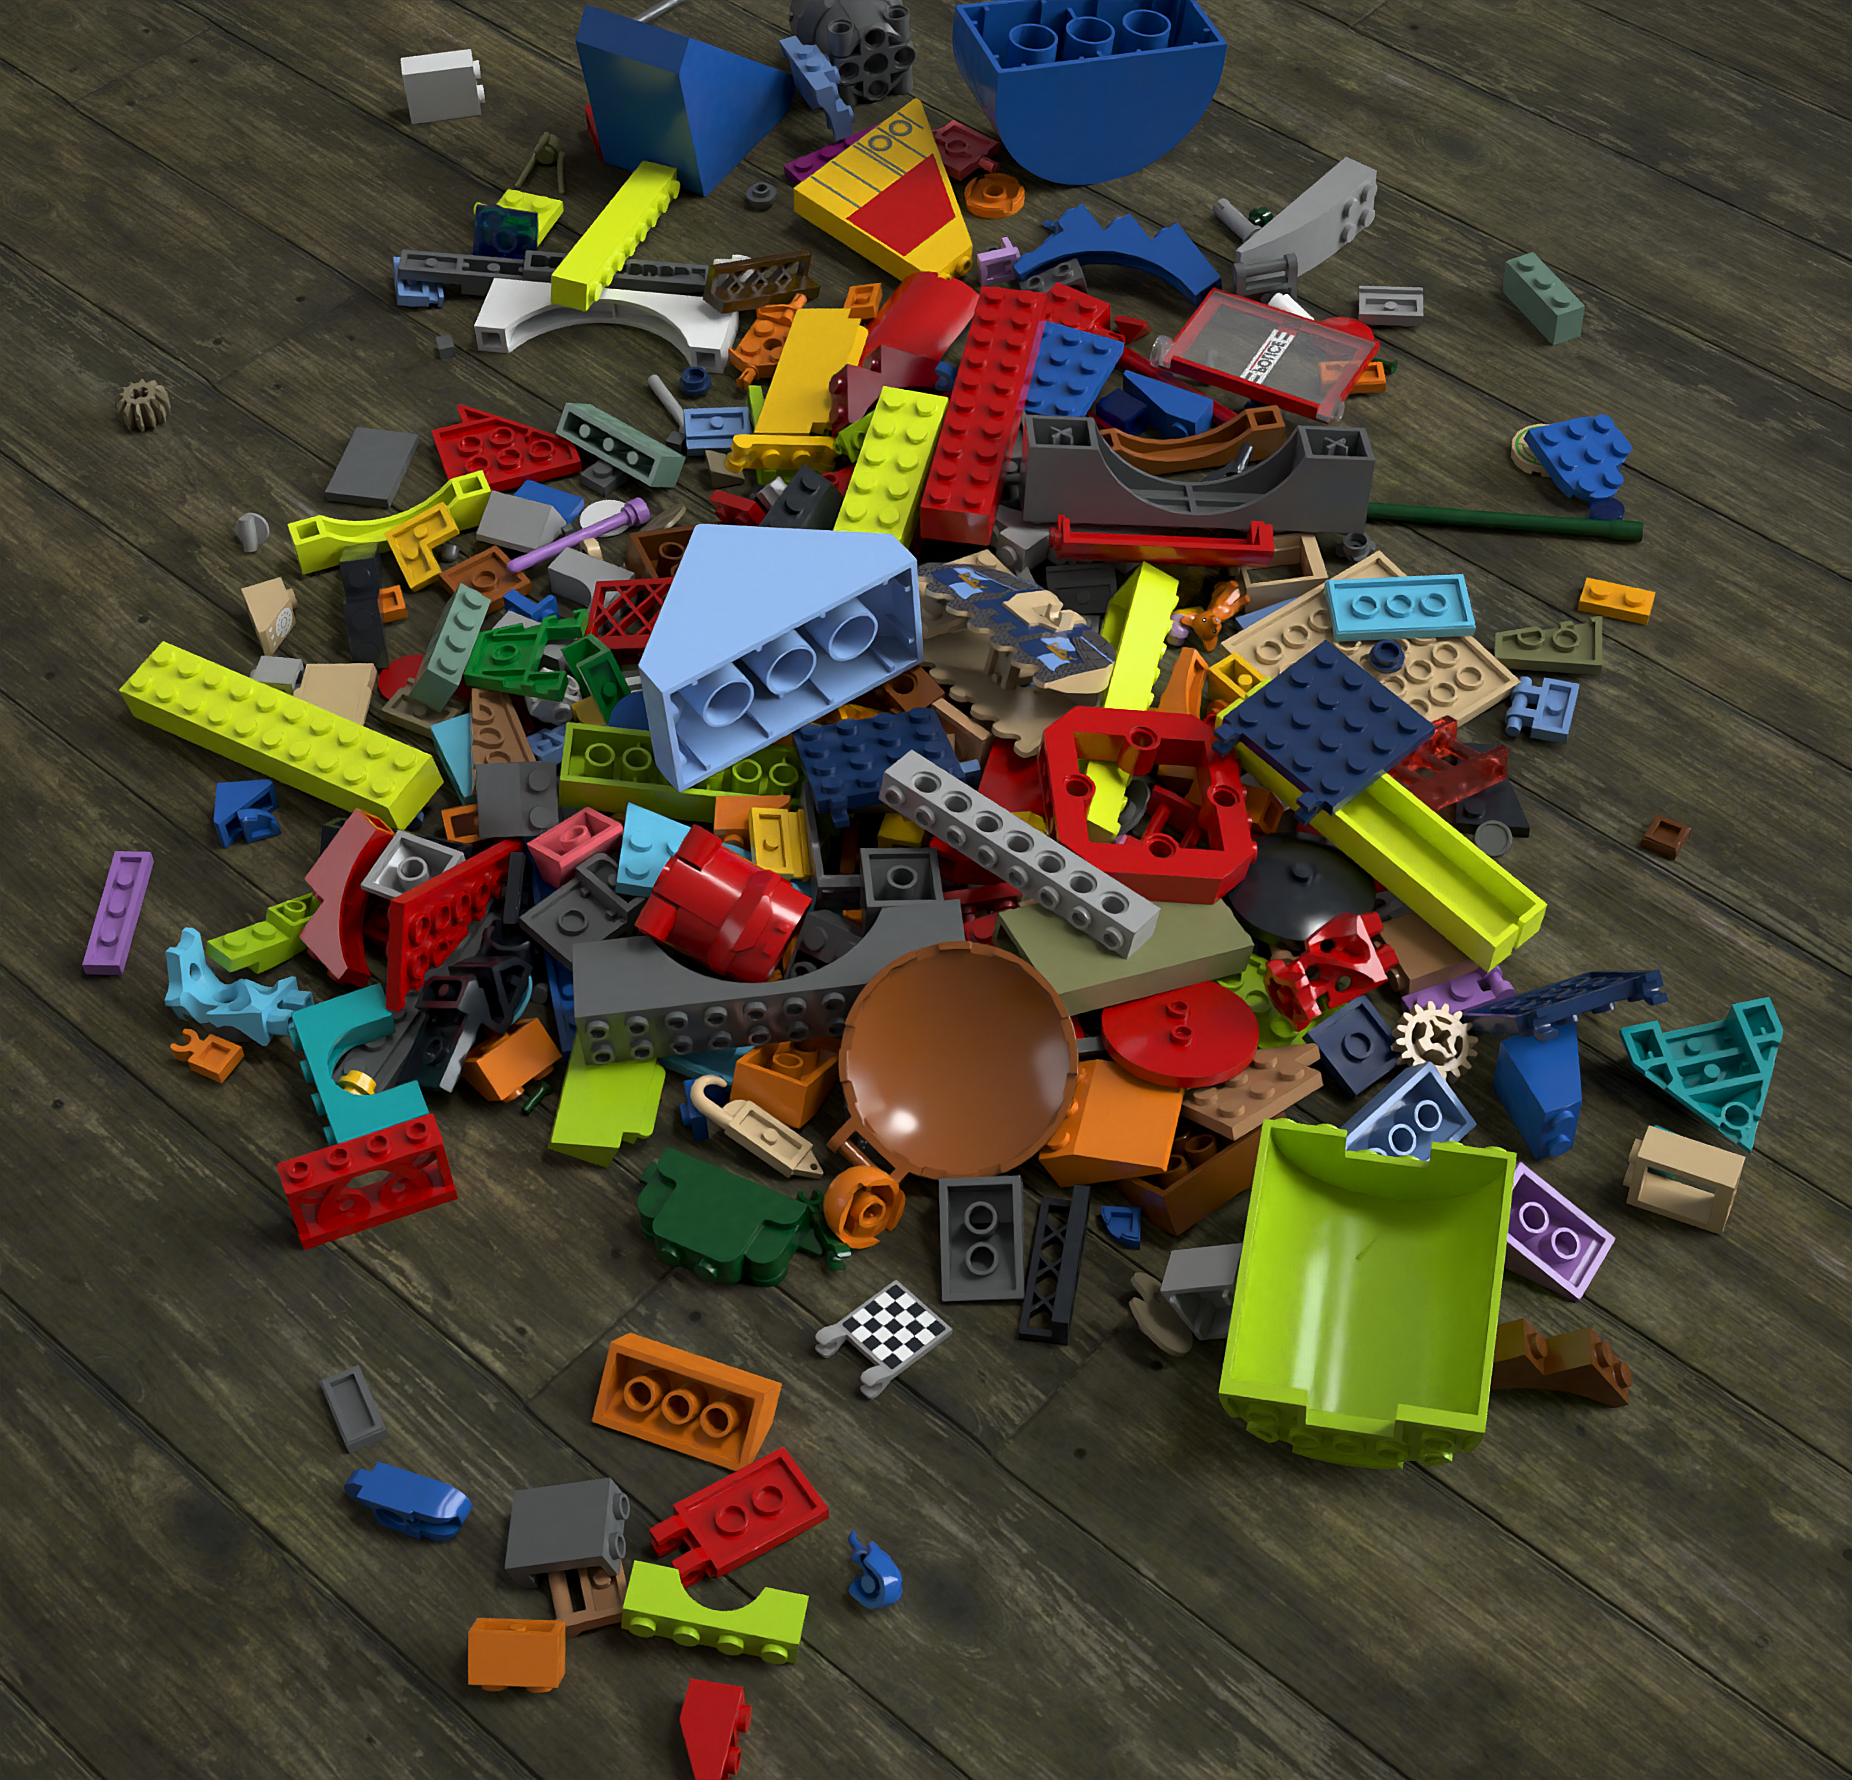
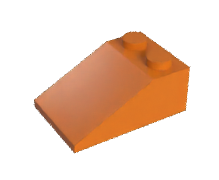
M833 1037L806 1039L800 1042L788 1041L755 1046L736 1061L729 1102L734 1100H750L787 1127L800 1129L816 1115L839 1078V1049H841L842 1040Z

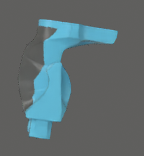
M185 927L182 930L181 940L177 947H170L165 951L169 977V988L165 997V1005L171 1006L179 1019L198 1022L209 1034L211 1033L229 1042L255 1040L262 1046H267L277 1035L290 1037L288 1029L295 1027L291 1013L314 1005L312 992L298 990L297 980L294 976L279 980L274 987L262 986L248 979H239L232 984H224L219 981L215 976L214 967L206 964L200 933L193 928Z

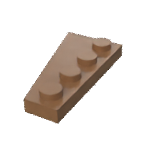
M472 688L469 698L472 795H477L475 764L536 761L509 694L483 688Z

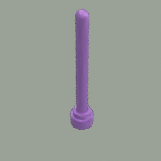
M640 497L632 499L624 504L620 513L509 561L506 565V570L510 574H516L559 555L566 547L572 549L579 546L581 540L597 538L624 525L638 527L650 521L649 509Z

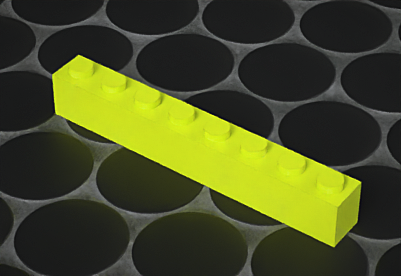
M644 160L641 162L551 275V303L586 312L594 301L599 300L603 289L611 284L616 272L622 270L624 262L629 256L634 254L639 242L645 240L650 228L655 227L660 215L665 213L670 202L678 197L680 182L677 181V168Z

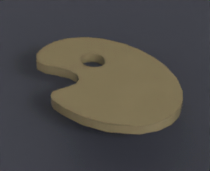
M683 503L676 504L651 520L639 532L671 528L684 515L687 508Z
M1135 1273L1130 1281L1141 1294L1144 1301L1134 1297L1129 1301V1306L1138 1322L1139 1329L1168 1354L1176 1357L1184 1356L1192 1348L1193 1336L1191 1329L1161 1294L1162 1283L1146 1273Z

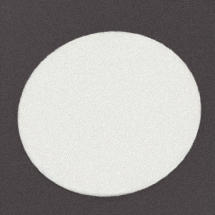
M603 500L589 505L580 516L581 527L584 529L620 513L625 503L616 500ZM621 526L599 537L618 535L630 526Z

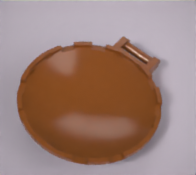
M971 941L939 942L935 945L912 950L882 968L868 982L855 1000L847 1016L841 1049H839L838 1066L840 1082L842 1083L844 1097L851 1118L829 1140L826 1146L835 1154L840 1152L854 1167L864 1165L878 1168L850 1141L858 1132L896 1168L890 1176L900 1185L911 1173L933 1180L993 1177L1023 1164L1043 1148L1056 1133L1069 1110L1076 1089L1079 1066L1078 1044L1072 1020L1061 997L1046 978L1029 963L1008 951L986 944L973 943Z

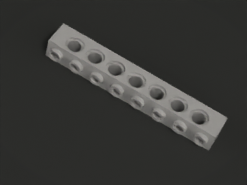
M910 750L884 772L879 800L1037 901L1043 907L1064 918L1077 929L1098 940L1108 949L1128 959L1153 935L1161 908L920 754Z

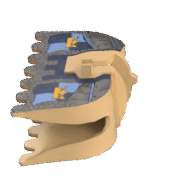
M951 564L917 567L918 582L929 583L925 588L926 595L936 599L950 600L946 605L947 612L956 616L970 617L967 624L968 629L957 633H950L948 631L926 640L922 637L924 662L919 665L932 668L929 671V676L937 684L953 686L949 692V696L959 702L973 703L974 705H972L970 711L973 717L980 720L995 721L996 723L992 727L994 735L1000 738L1018 740L1015 742L1013 749L1017 755L1023 758L1036 755L1044 729L1074 707H1102V692L1108 687L1115 663L1116 651L1105 638L1086 626V620L1072 610L1061 611L1063 603L1059 601L1056 595L1035 583L1015 575L979 565ZM1032 682H1034V683L1036 684L1035 686H1028V687H1020V686H1019V685L1030 684V683H1032Z

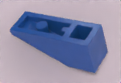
M1125 370L1123 373V399L1165 438L1180 439L1198 435L1208 431L1212 426L1213 399Z

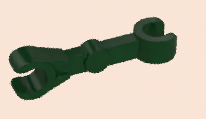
M818 1189L813 1190L810 1200L804 1197L803 1191H798L796 1200L808 1204L810 1221L815 1228L814 1233L821 1239L826 1249L825 1260L828 1269L831 1271L845 1270L846 1264L843 1262V1259L850 1258L851 1249L847 1243H840L837 1236L827 1225L823 1211L824 1196L822 1192Z

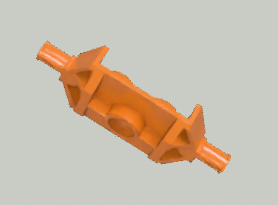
M795 294L793 300L788 305H767L756 308L757 319L735 351L732 350V347L728 348L730 363L743 372L736 381L739 388L743 389L744 387V390L748 389V385L754 379L773 378L797 309H802L807 303V298L803 294Z

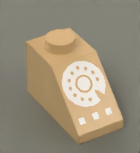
M281 577L241 589L248 615L265 656L273 655L296 624L293 609L298 608L297 600L292 588L286 590Z

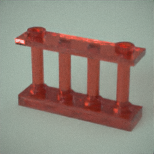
M1446 715L1431 722L1436 727L1434 735L1387 772L1393 779H1398L1409 785L1406 789L1435 812L1506 780L1508 747L1500 745L1480 754L1457 741V720ZM1452 754L1464 762L1453 766L1441 758ZM1424 766L1437 774L1425 778L1414 772V770Z

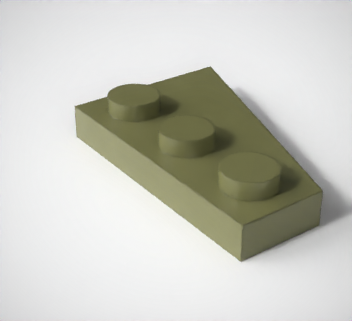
M1602 616L1590 617L1589 623L1574 625L1572 620L1559 622L1558 628L1546 630L1534 626L1495 633L1494 657L1507 669L1601 675Z

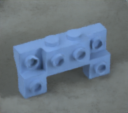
M796 36L779 40L782 55L790 61L794 85L812 110L820 107L824 108L827 128L829 130L832 129L835 140L852 136L851 124L855 123L854 114L851 106H846L839 97L837 84L841 83L837 67L831 66L828 55L826 53L823 54L816 44L802 45Z

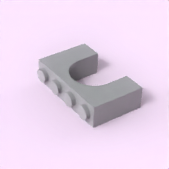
M566 547L548 567L552 592L588 607V618L596 581L635 579L634 572ZM618 591L606 592L604 607L610 606L621 596ZM639 593L631 599L634 605L638 599ZM626 603L612 617L618 623L623 614L631 607ZM508 611L493 629L523 623L524 628L540 625L541 623ZM609 619L598 628L597 637L605 636L610 629L615 627ZM577 639L548 640L537 672H540L545 667L552 671H566L567 675L570 676L572 672L560 649L577 641Z

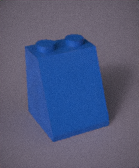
M1576 1022L1562 1026H1556V1023L1551 1024L1550 1026L1553 1029L1558 1030L1559 1037L1546 1042L1539 1041L1535 1035L1526 1038H1520V1035L1500 1042L1493 1090L1536 1160L1548 1156H1560L1573 1148L1582 1104Z

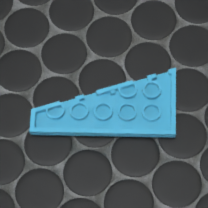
M628 802L615 892L649 898L659 874L670 857L675 855L691 827ZM723 842V846L752 862L751 852ZM791 879L789 881L793 888L812 898L809 879L807 882H801V879ZM813 904L811 905V908L808 912H814ZM829 910L842 916V910Z

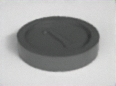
M1490 820L1478 827L1474 836L1475 846L1490 858H1497L1509 850L1512 843V834L1504 823Z

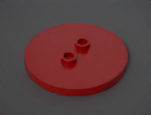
M1208 980L1104 1007L1101 1018V1039L1113 1060L1139 1078L1169 1087L1199 1088L1225 1082L1237 1076L1249 1066L1255 1057L1258 1046L1259 1025L1249 1005L1231 990Z

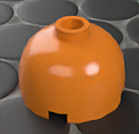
M864 1165L848 1168L831 1182L824 1195L823 1211L826 1223L831 1231L851 1248L863 1249L874 1246L880 1242L874 1236L885 1229L891 1232L897 1226L904 1212L905 1194L899 1189L900 1184L879 1168Z

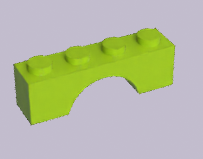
M635 1560L623 1605L621 1628L627 1629L632 1634L640 1637L656 1635L671 1638L683 1646H696L700 1644L715 1647L727 1655H740L744 1653L759 1656L771 1664H784L785 1662L795 1664L809 1596L765 1587L753 1602L743 1608L732 1611L712 1610L698 1604L687 1594L681 1583L678 1569Z

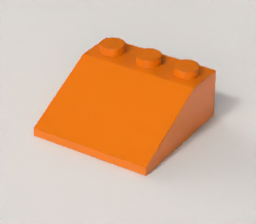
M1095 1059L1079 1062L1077 1084L1072 1103L1056 1133L1041 1148L1038 1160L1061 1188L1071 1187L1074 1184L1085 1185L1166 1173L1185 1088L1169 1087L1146 1081L1128 1072L1113 1061Z

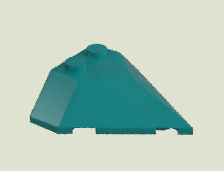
M1770 997L1732 1004L1725 1020L1662 1033L1660 1025L1656 1020L1619 1029V1035L1632 1067L1747 1153H1751L1775 1065L1774 1061L1784 1031Z

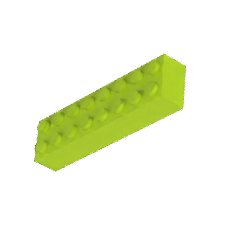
M567 722L559 782L558 807L584 809L588 806L595 811L626 813L628 802L669 819L714 823L716 796L790 795L792 812H797L799 810L798 805L802 783L807 781L793 746L769 744L679 793L656 767L650 731ZM815 814L817 830L827 832L830 836H839L841 828L834 827L831 814ZM848 814V817L854 818L855 814Z

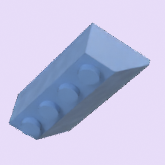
M1428 1061L1404 1069L1339 1129L1347 1130L1346 1150L1348 1151L1371 1150L1378 1155L1393 1157L1410 1155L1422 1161H1429L1432 1141L1440 1143L1444 1141L1459 1142L1477 1123L1433 1063Z

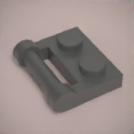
M1295 253L1286 254L1281 259L1244 265L1243 262L1232 264L1233 294L1266 305L1269 304L1270 300L1277 293L1283 296L1288 294L1297 303L1298 261ZM1285 271L1284 276L1246 282L1247 277ZM1234 313L1236 318L1243 317L1242 315Z

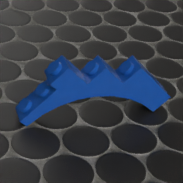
M1083 204L1076 208H1070L1061 215L1057 221L1058 235L1049 236L1039 248L1031 253L1023 254L1018 258L1016 264L1013 265L1015 277L1019 283L1074 258H1077L1080 266L1100 264L1138 269L1162 279L1180 291L1196 308L1200 306L1213 287L1222 290L1220 275L1178 223H1175L1170 228H1162L1156 233L1154 239L1151 240L1130 213L1123 218L1114 219L1107 226V229L1103 230Z

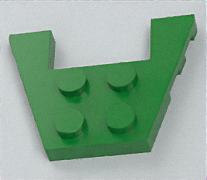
M574 610V617L557 620L556 615L544 617L540 625L524 628L523 623L479 632L463 674L466 685L563 702L569 683L566 671L537 672L548 640L584 637L589 619L587 610Z

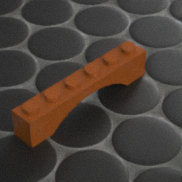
M1278 405L1245 409L1236 417L1217 428L1180 439H1146L1127 434L1116 428L1099 430V432L1113 451L1123 460L1148 474L1158 475L1227 465L1230 461L1235 460L1242 444H1248L1254 449L1249 461L1267 459L1284 444L1285 424Z

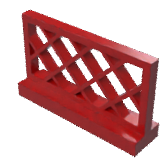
M674 577L596 581L585 636L592 633L612 651L618 665L639 664L660 612L649 622L643 614L657 601L663 606L664 601L661 598L669 591ZM641 590H649L651 595L636 607L631 599ZM618 591L621 596L605 608L603 604L606 592ZM628 603L633 611L617 623L612 616ZM640 618L645 626L635 635H627L624 631ZM609 619L615 627L605 636L597 637L598 628Z

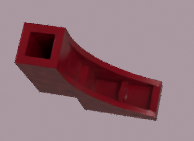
M879 345L865 357L862 368L846 364L831 377L829 382V392L831 393L829 421L832 423V437H838V432L861 419L870 406L877 404L883 386L941 396L945 391L935 389V384L940 378L939 375L935 374V369L940 361L885 345Z

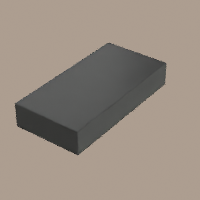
M359 1365L319 1381L348 1453L389 1437Z

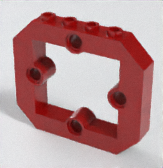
M1076 706L1044 729L1037 753V763L1047 836L1146 900L1213 905L1245 879L1250 863L1254 864L1257 858V843L1252 841L1250 833L1252 816L1250 813H1246L1245 807L1247 790L1245 786H1241L1240 781L1241 760L1236 759L1234 747L1224 757H1220L1214 752L1211 747L1218 740L1214 736V729L1193 714ZM1077 759L1116 761L1122 771L1134 776L1148 774L1152 770L1153 764L1196 767L1202 800L1198 822L1208 833L1210 850L1179 848L1178 843L1172 837L1163 833L1147 835L1141 845L1089 842L1086 820L1095 796L1096 786L1090 777L1079 773Z

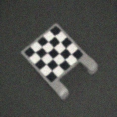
M895 1280L838 1323L819 1330L815 1336L816 1341L819 1343L816 1345L815 1350L822 1357L829 1358L847 1339L875 1365V1367L864 1371L860 1377L861 1382L864 1384L860 1387V1391L867 1398L874 1399L892 1379L952 1335V1328L901 1283Z

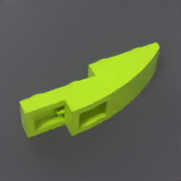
M311 892L267 908L265 921L207 941L205 954L229 972L248 967L256 974L271 969L308 947L298 935L322 903Z

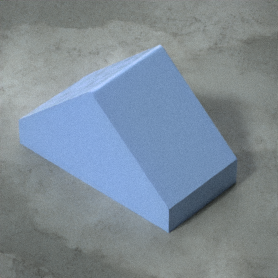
M717 524L696 525L638 665L655 764L673 787L680 793L924 662L917 559L892 534Z

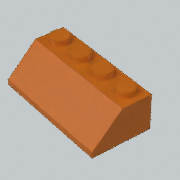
M628 1333L610 1343L592 1422L738 1471L753 1463L773 1423L782 1383L633 1333Z

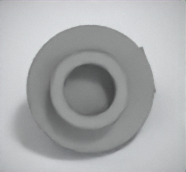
M246 513L236 522L235 531L238 538L243 542L244 552L256 551L257 546L262 544L269 535L268 523L262 516L256 513Z

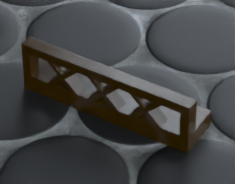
M808 250L709 265L703 300L721 314L765 307L767 305L789 303L797 293L803 294L807 299L818 298L821 286L807 276L812 253ZM799 261L797 273L789 274L787 271ZM776 265L777 269L769 278H765L763 275L771 266ZM752 269L753 273L747 280L740 282L739 279L747 270ZM727 273L729 277L720 286H717L719 274Z

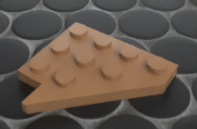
M1313 1043L1259 1049L1256 1051L1255 1057L1249 1066L1237 1076L1211 1086L1185 1088L1179 1115L1235 1141L1261 1125L1263 1119L1272 1118L1323 1086L1321 1072L1308 1067L1321 1059L1319 1047Z

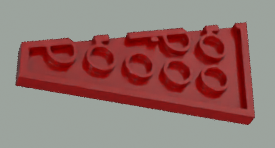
M509 837L391 900L387 912L390 924L389 941L386 946V956L388 958L386 1009L400 1012L406 1005L404 997L410 990L418 992L425 984V973L431 967L439 968L468 935V928L466 927L472 920L480 922L486 915L485 907L492 898L497 900L501 898L502 884L507 882L510 852H522L523 840Z

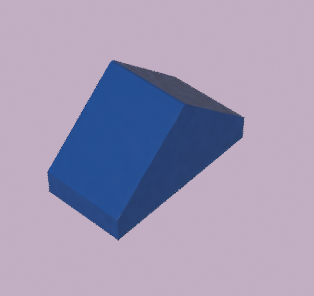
M587 4L585 5L575 42L605 163L634 172L643 160L677 168V181L683 185V189L706 197L789 112L796 89L791 74L693 38Z

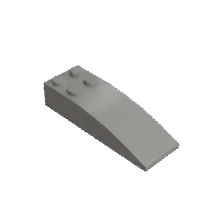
M1345 157L1236 250L1235 263L1243 262L1244 265L1281 259L1286 254L1295 253L1298 261V276L1316 267L1341 249L1347 242H1351L1363 228L1368 227L1375 217L1374 197L1377 192V170ZM1285 271L1247 277L1246 282L1284 276Z

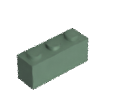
M1534 252L1506 261L1502 292L1554 346L1581 336L1585 305Z

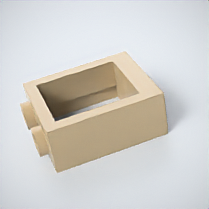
M1300 532L1273 536L1275 552L1269 567L1300 563L1304 577L1251 584L1247 570L1259 568L1227 567L1229 576H1234V581L1239 584L1237 589L1241 594H1247L1250 598V602L1244 606L1245 613L1254 612L1291 598H1298L1301 594L1309 592L1328 580V574L1314 533Z
M1649 1125L1644 1139H1635L1628 1162L1630 1164L1623 1182L1624 1186L1630 1187L1626 1203L1722 1235L1733 1205L1746 1157ZM1648 1166L1715 1188L1716 1193L1712 1194L1647 1172Z

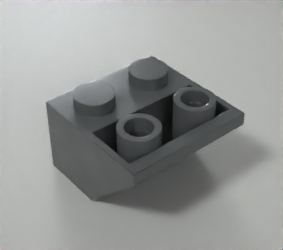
M827 909L808 912L783 980L811 973L836 961L864 938L863 927Z

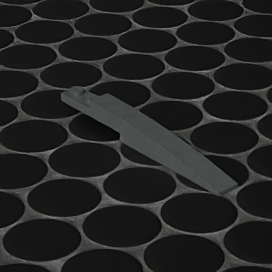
M402 249L398 277L399 279L461 284V294L487 296L494 278L551 283V275L568 254L526 250L525 260ZM626 259L622 270L616 272L611 284L605 288L664 294L702 292L705 290L709 266Z

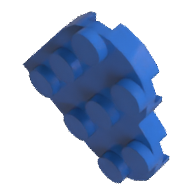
M1599 414L1596 418L1579 417L1529 429L1523 438L1557 487L1570 499L1572 495H1575L1582 500L1589 501L1587 506H1603L1611 502L1624 481L1622 474L1618 470L1630 454L1632 446L1614 426V421L1607 415Z

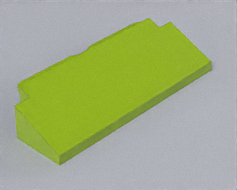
M576 1029L548 1149L608 1168L620 1148L621 1140L634 1144L637 1138L646 1139L650 1137L654 1129L665 1079V1070L661 1065L656 1064L657 1058L663 1059L667 1056L652 1057L646 1060L635 1059L611 1062L605 1065H586L578 1030Z

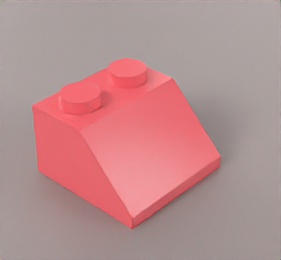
M587 806L528 842L527 846L543 881L559 889L575 878L576 867L595 853H606L610 856L614 850H621L623 827L621 823Z

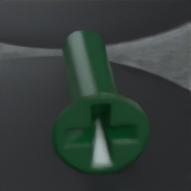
M1374 357L1371 361L1382 362L1383 368L1390 370L1392 374L1395 373L1398 365L1397 360L1390 362Z
M540 1080L539 1088L522 1106L521 1110L525 1114H529L546 1093L553 1092L551 1086Z

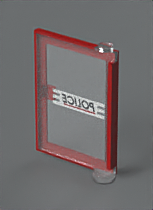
M1213 287L1173 342L1170 337L1158 336L1151 351L1150 365L1271 406L1278 405L1280 409L1328 425L1331 420L1339 422L1345 409L1344 401L1379 351L1380 342Z

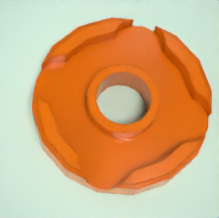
M1003 173L985 174V178L980 180L976 177L967 184L964 192V203L967 209L974 215L985 219L1009 217L1023 207L1025 199L1023 185L1020 186L1019 181L1015 177Z

